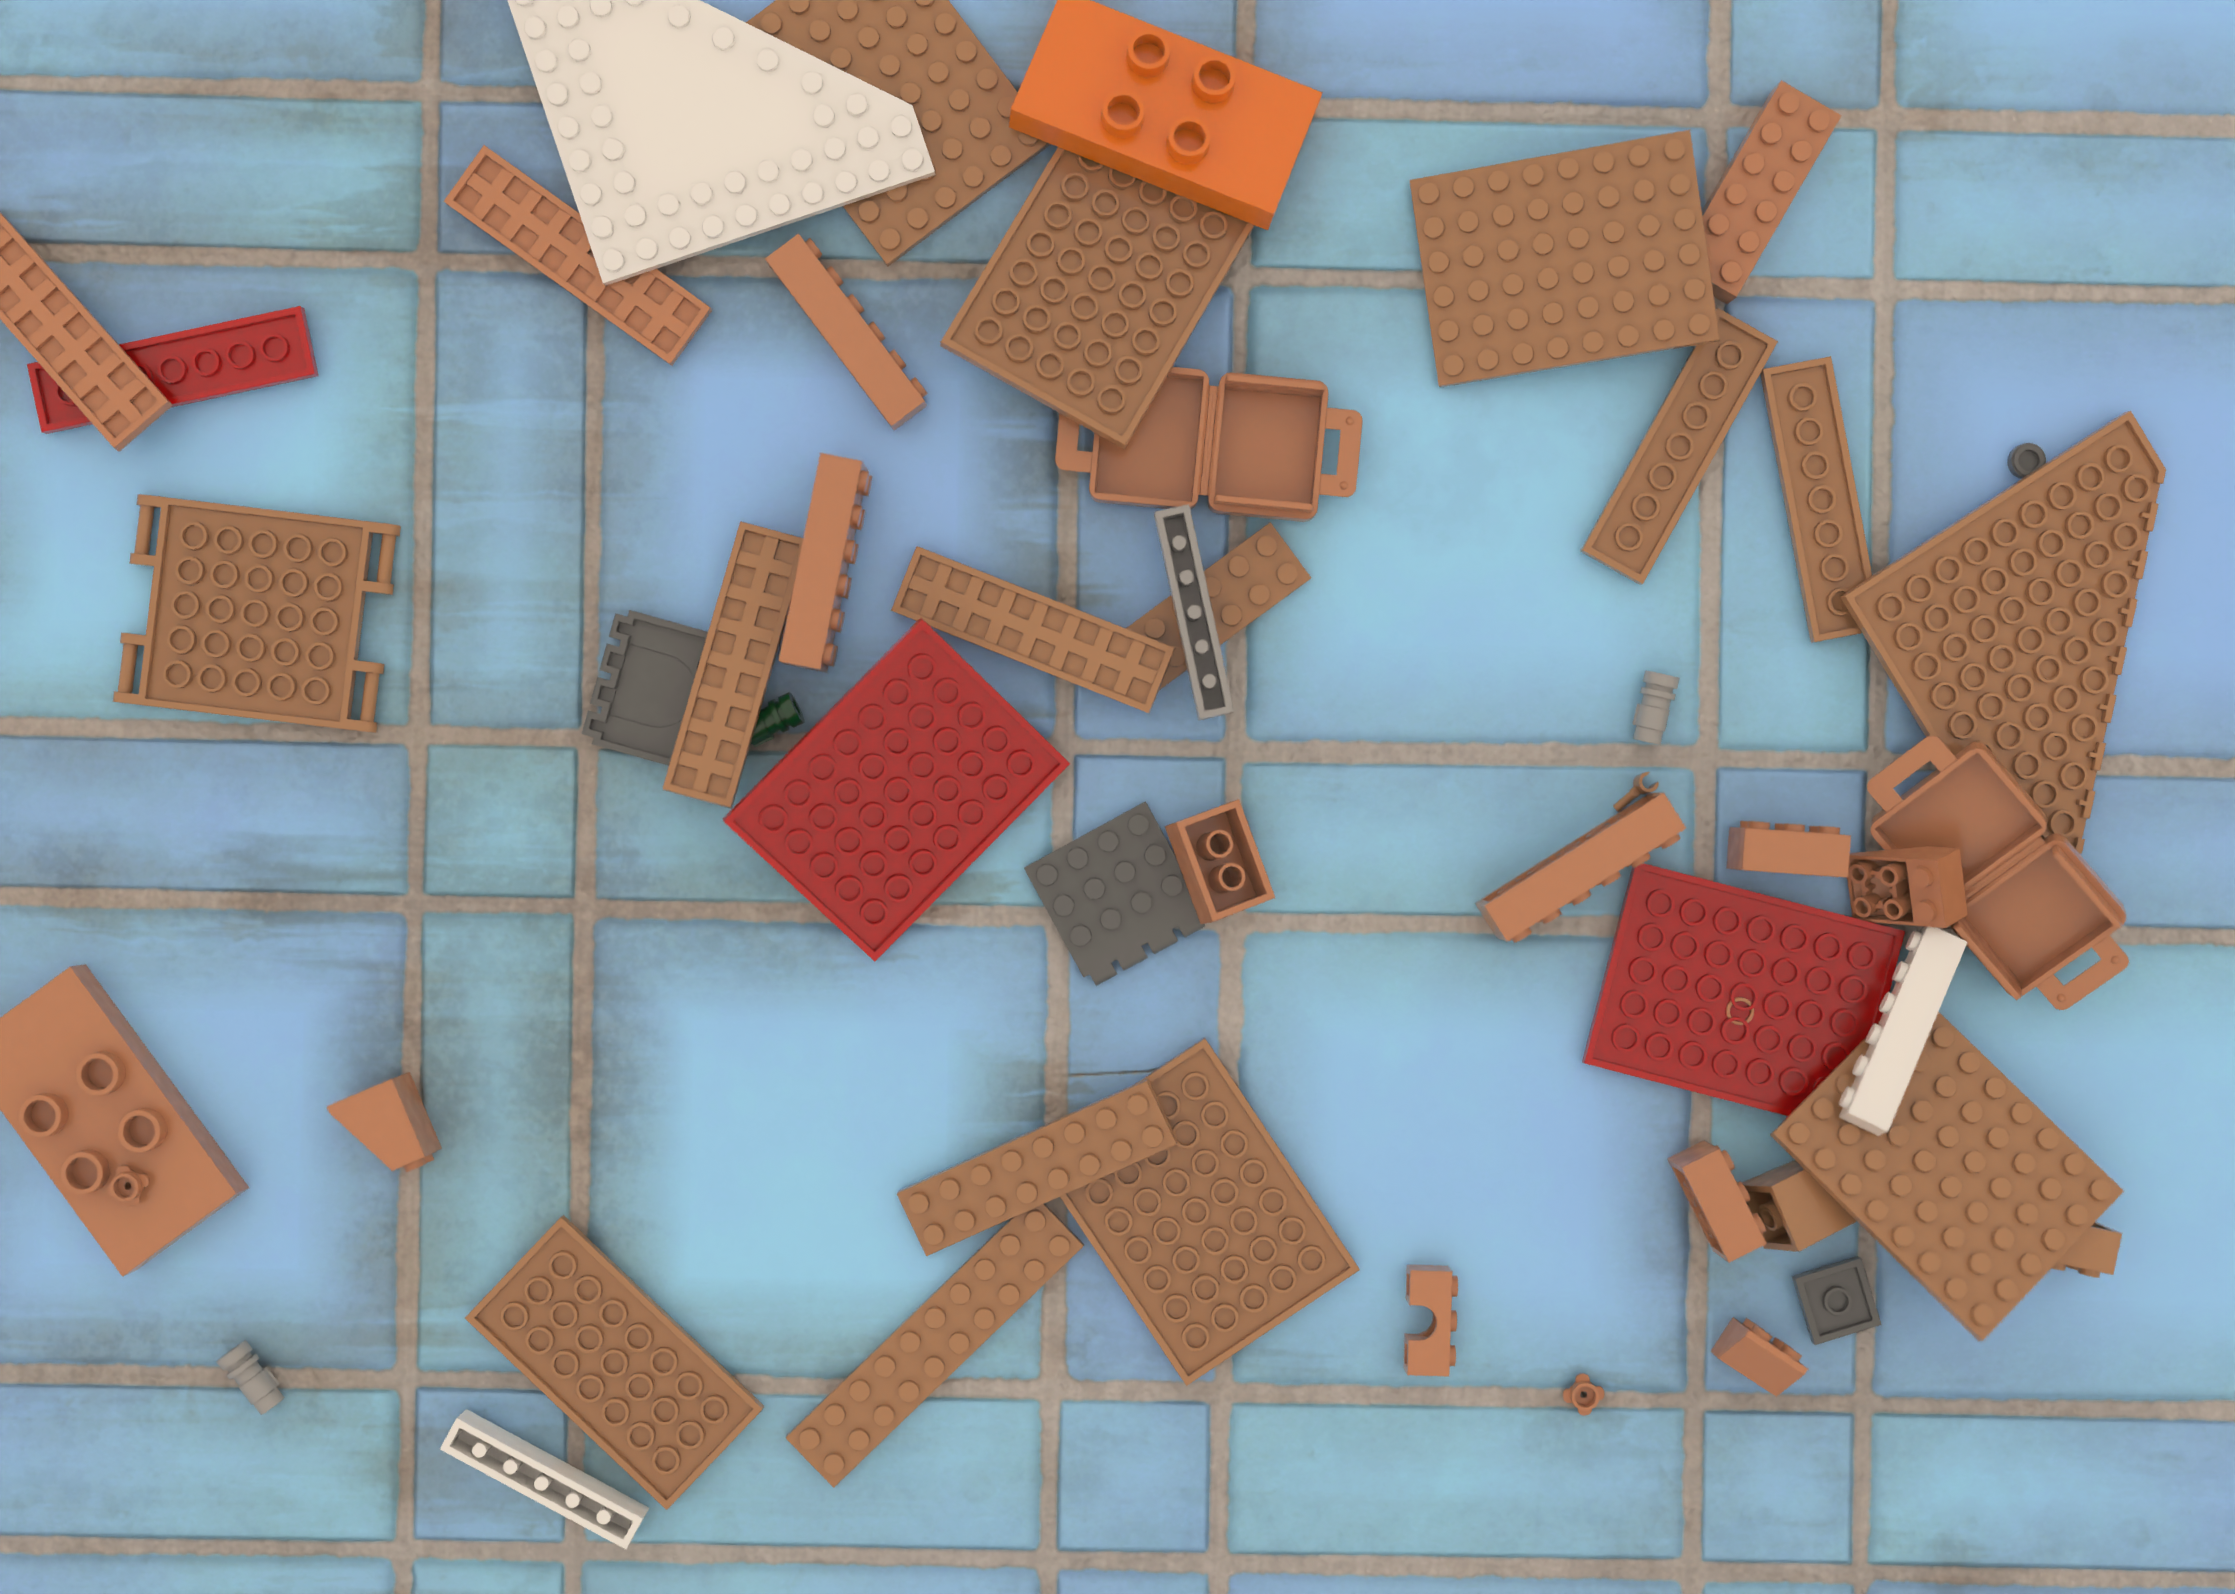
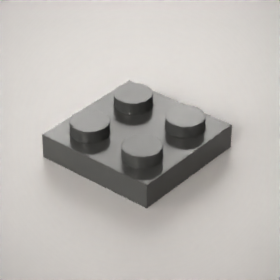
M1856 1256L1792 1276L1809 1336L1814 1345L1881 1325L1860 1257Z

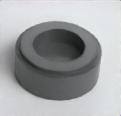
M2025 443L2015 447L2010 452L2007 460L2008 468L2014 476L2022 479L2044 465L2046 457L2039 446Z

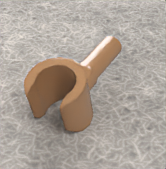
M1644 772L1635 777L1633 788L1613 805L1617 812H1620L1640 794H1648L1657 789L1659 782L1653 783L1648 789L1642 784L1643 778L1650 772Z

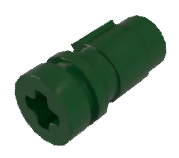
M790 692L778 697V701L775 699L769 701L768 706L760 710L751 742L754 747L774 739V733L780 730L784 733L789 730V726L794 728L805 723L799 705Z

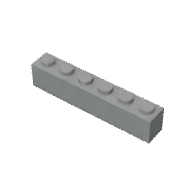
M1188 504L1154 512V519L1198 721L1234 713L1190 506Z

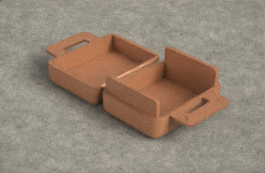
M1172 367L1125 449L1094 433L1092 452L1078 451L1079 424L1059 413L1055 463L1061 470L1090 473L1089 494L1094 501L1099 503L1170 509L1189 504L1191 510L1196 506L1199 495L1208 496L1207 504L1209 509L1216 514L1307 522L1317 513L1319 495L1349 497L1354 494L1357 485L1362 416L1355 410L1327 408L1329 392L1327 386L1321 381L1226 373L1221 377L1218 386L1209 385V377L1203 370ZM1325 429L1341 430L1336 475L1321 474Z
M1927 736L1868 781V792L1883 808L1872 818L1870 832L1884 850L1925 846L1960 848L1968 915L1950 925V927L1962 940L1967 941V947L2005 991L2016 1000L2037 987L2056 1009L2065 1010L2128 966V956L2110 936L2114 931L2121 928L2126 921L2124 905L2063 835L2054 833L2044 839L2040 837L2047 828L2044 812L1985 744L1980 742L1971 743L1954 756L1940 738ZM1931 761L1937 769L1903 795L1899 796L1893 788ZM2092 948L2101 960L2063 985L2054 974Z

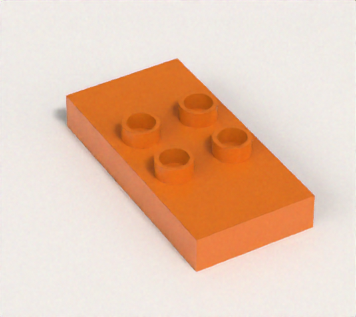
M1057 0L1011 107L1009 128L1269 230L1316 113L1322 92L1092 0Z

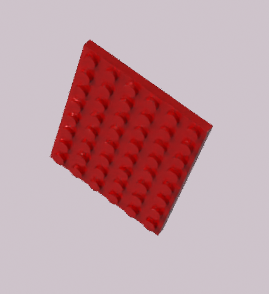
M920 618L723 818V822L875 962L1070 763L934 629Z
M1645 863L1635 868L1632 867L1582 1062L1789 1116L1868 1035L1873 1024H1879L1883 1014L1879 1011V1007L1886 993L1890 992L1893 981L1892 977L1896 969L1905 931ZM1735 998H1746L1752 1003V1005L1748 1006V1004L1744 1001L1735 1002ZM1731 1001L1733 1004L1730 1008L1731 1018L1728 1019L1726 1016V1006ZM1754 1008V1016L1749 1023H1747L1745 1019L1748 1018L1750 1010ZM1732 1021H1740L1744 1025H1736Z

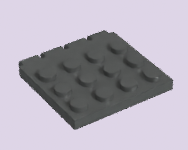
M629 610L628 617L615 613L609 637L621 640L619 647L611 644L606 645L600 671L611 673L610 680L597 677L590 704L602 707L601 713L588 711L582 734L594 737L593 745L669 766L708 632Z
M1146 801L1024 867L1082 976L1086 977L1090 974L1096 986L1118 975L1111 962L1118 960L1123 971L1147 959L1148 957L1142 945L1148 943L1152 952L1156 954L1178 942L1172 930L1175 927H1179L1184 938L1205 927V924H1200L1176 856Z

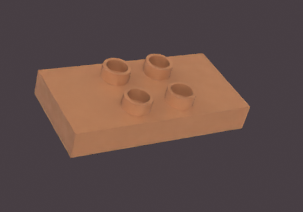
M86 964L69 967L0 1017V1110L122 1277L138 1270L249 1188ZM128 1165L131 1171L137 1174L144 1173L149 1177L150 1183L143 1189L140 1195L141 1202L136 1206H128L126 1202L118 1201L107 1193V1187L112 1179L117 1176L116 1169L119 1166ZM127 1182L125 1186L127 1189H130L131 1184Z

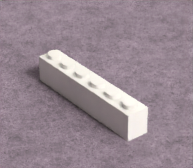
M1923 927L1911 933L1905 949L1909 950L1905 962L1901 961L1898 964L1892 980L1896 981L1892 993L1887 992L1880 1004L1879 1011L1883 1014L1879 1024L1874 1023L1866 1037V1043L1870 1044L1865 1056H1859L1854 1065L1852 1074L1856 1075L1853 1085L1852 1087H1846L1840 1098L1839 1106L1843 1108L1839 1118L1877 1136L1888 1132L1967 945V941L1937 927Z
M467 1409L456 1418L440 1450L624 1549H627L649 1510V1507Z

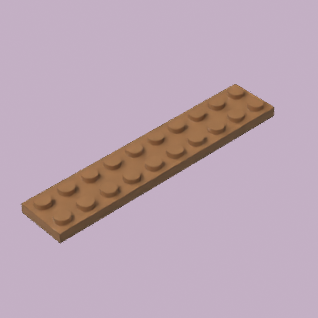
M1046 1204L1011 1218L787 1434L786 1439L834 1488L1084 1246V1243Z

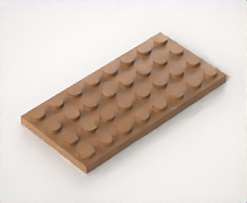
M564 1215L558 1219L465 1317L476 1330L666 1510L764 1408V1405Z

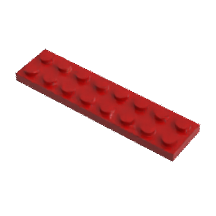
M301 306L119 344L172 403V407L319 376L305 310ZM38 362L27 364L42 433L50 434L92 425L91 421Z

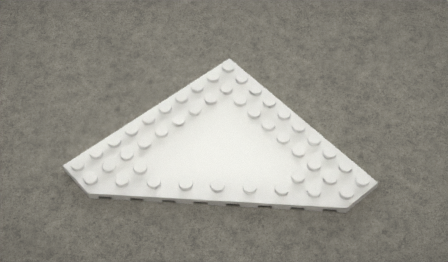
M507 0L602 282L605 286L936 175L913 105L701 0Z

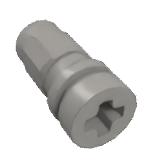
M1645 670L1643 682L1646 685L1641 687L1640 693H1643L1641 704L1637 703L1632 725H1636L1633 739L1661 745L1670 712V702L1675 700L1676 694H1672L1673 689L1678 688L1679 677Z
M244 1340L216 1362L223 1371L227 1369L229 1372L227 1377L230 1380L234 1379L239 1389L251 1405H254L258 1412L263 1415L285 1397L277 1388L280 1383L268 1367H261L257 1361L259 1359L256 1353L254 1355L251 1354L250 1351L253 1349Z

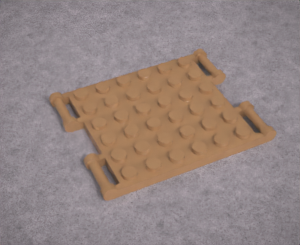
M143 494L137 495L136 505L140 506L135 551L130 553L129 563L154 567L146 635L121 633L120 643H123L118 692L114 691L113 702L377 732V722H374L379 677L380 674L384 673L385 664L358 661L366 592L393 595L394 585L391 584L396 537H400L401 526ZM154 508H161L156 554L154 556L149 555ZM373 533L382 534L377 582L367 581ZM138 645L144 646L139 694H133ZM356 671L366 672L360 720L351 719Z

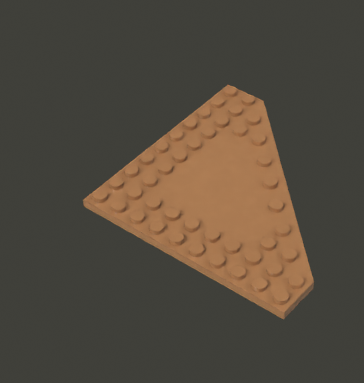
M2131 411L2119 415L1840 596L1926 737L1936 736L1940 738L1954 756L1971 743L1980 742L1985 744L2044 812L2047 828L2040 837L2044 839L2050 834H2061L2079 854L2083 851L2085 839H2082L2086 819H2090L2096 792L2093 791L2096 773L2101 769L2106 743H2103L2107 723H2111L2117 695H2114L2117 677L2122 673L2127 647L2124 646L2128 627H2132L2138 601L2135 599L2139 580L2143 578L2148 552L2145 550L2149 532L2153 531L2159 505L2156 503L2159 486L2163 484L2166 468Z

